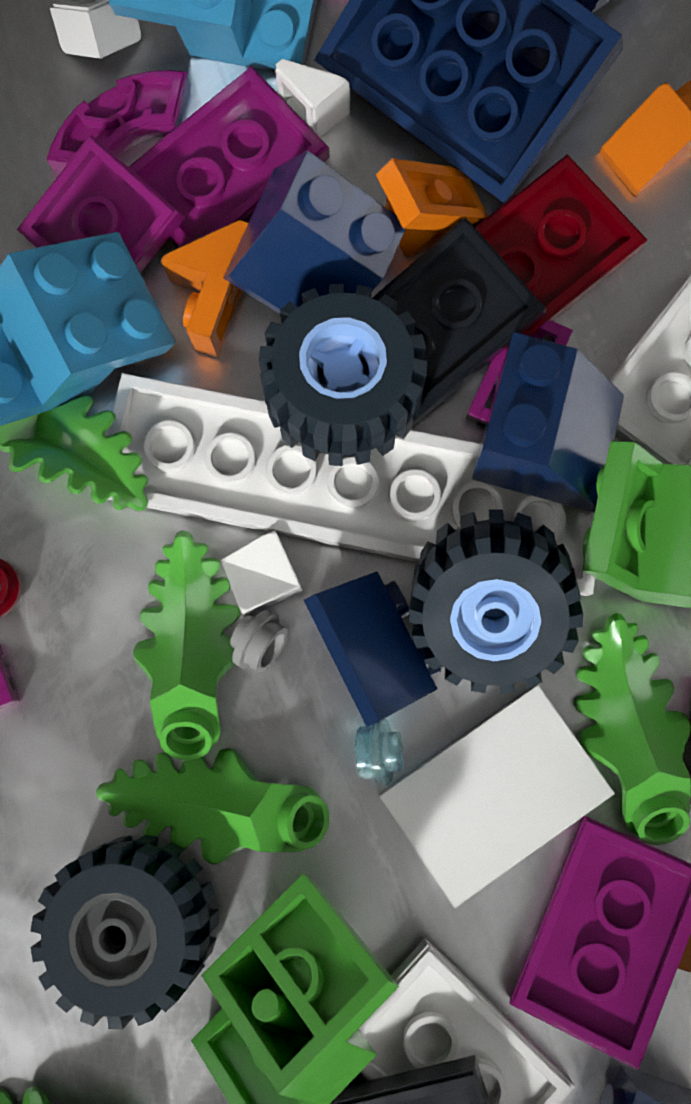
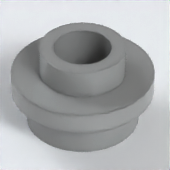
M267 609L260 612L257 616L253 614L247 615L238 624L230 641V645L234 648L232 661L235 665L243 670L251 667L261 673L273 664L288 638V629L279 624V616Z

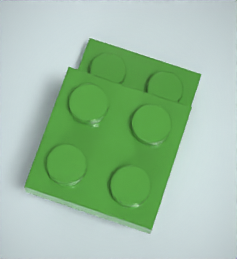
M610 441L606 464L600 468L597 476L598 500L592 526L587 530L583 539L582 553L584 563L582 571L638 601L691 608V465L662 464L636 442Z
M303 873L201 975L222 1009L197 1033L191 1042L229 1104H330L377 1055L359 1028L399 986L318 884Z

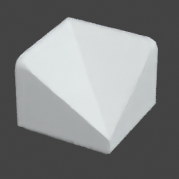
M61 0L54 3L53 7H50L60 46L66 54L103 58L141 39L138 19L115 15L109 5V0Z
M285 59L275 64L278 94L320 138L350 114L349 82L345 78Z
M276 530L259 537L221 560L238 606L245 617L249 614L254 615L303 592Z

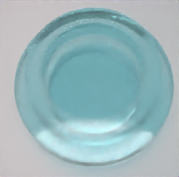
M383 719L369 727L360 726L357 730L355 760L361 779H374L377 785H389L393 778V772L402 771L404 763L402 736L399 731H391L387 719Z

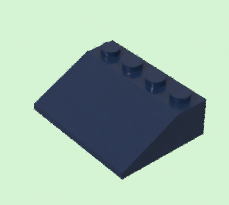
M349 0L314 61L330 73L345 78L349 82L351 89L500 201L506 203L586 103L623 50L622 34L575 0Z

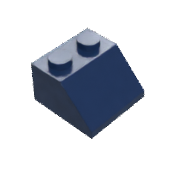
M307 150L274 168L223 279L279 314V310L289 301L297 307L303 304L302 293L315 288L319 296L329 294L330 284L344 283V293H356L358 285L372 288L373 291L384 279L405 229L402 228L394 213Z
M513 332L499 372L471 479L595 513L598 500L597 476L600 468L606 464L610 441L615 440L624 394L579 349Z
M375 571L304 599L366 727L383 720L438 689L432 676L440 673L441 669L439 667L433 670L424 661L425 647L416 648L402 620L409 616V606L395 580L384 585L378 571Z

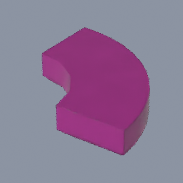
M156 70L129 75L116 80L117 86L100 94L88 104L83 100L65 119L50 146L46 160L51 169L61 172L90 134L119 159L134 145L154 137H165L182 123L191 85L188 72Z

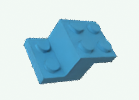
M109 0V5L115 15L175 26L190 56L245 67L252 66L255 69L275 72V64L282 59L305 65L317 0Z
M119 232L8 253L0 265V426L52 410L77 397L89 396L115 368L165 354L176 343Z

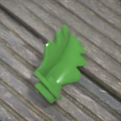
M88 395L77 397L52 410L0 426V449L3 452L9 453V470L21 472L38 462L40 464L38 479L45 484L51 483L64 473H68L67 488L73 494H80L89 485L91 487V499L98 504L104 503L109 497H112L113 507L116 510H122L127 506L135 511H142L147 508L148 499L144 493V488L148 483V477L144 474H134L142 464L143 459L137 452L122 453V450L132 442V436L126 431L105 436L106 431L114 422L116 414L106 410L92 416H87L86 414L94 402L92 397Z
M182 530L176 533L174 543L163 546V554L169 560H158L155 563L156 573L165 581L152 580L148 584V591L162 605L145 608L140 612V621L155 634V637L138 642L133 649V658L152 682L150 705L155 732L161 748L173 758L195 760L206 755L217 742L220 735L221 721L217 698V684L234 665L232 661L234 648L230 645L232 636L224 635L223 632L239 619L240 610L236 605L217 604L215 602L230 590L229 580L227 578L211 579L220 568L219 560L216 558H202L208 551V545L196 543L189 532Z
M616 613L608 617L604 628L595 630L592 633V637L600 644L586 646L583 650V656L588 661L594 663L595 666H582L577 670L576 676L579 681L596 688L594 692L580 695L574 700V707L578 712L596 721V725L580 733L579 743L585 752L602 762L618 775L622 785V814L628 829L647 844L663 845L680 838L690 825L688 814L690 811L691 777L682 758L686 742L691 733V721L683 712L665 711V707L674 693V685L669 679L650 680L659 666L658 655L650 653L642 656L649 646L648 638L644 635L634 637L638 632V625L636 623H626L623 615Z
M229 748L218 752L211 768L207 766L204 757L195 760H182L181 768L177 771L170 756L162 752L155 756V769L151 771L149 765L144 760L138 759L132 763L130 777L122 768H119L114 772L111 781L100 784L96 790L97 798L108 804V814L110 816H117L124 811L123 824L125 827H137L146 819L143 835L157 837L166 827L170 826V842L182 847L183 852L196 839H200L203 859L213 865L225 861L231 855L244 848L259 852L292 853L310 849L321 842L329 826L327 805L315 790L298 784L258 781L246 767L237 752Z

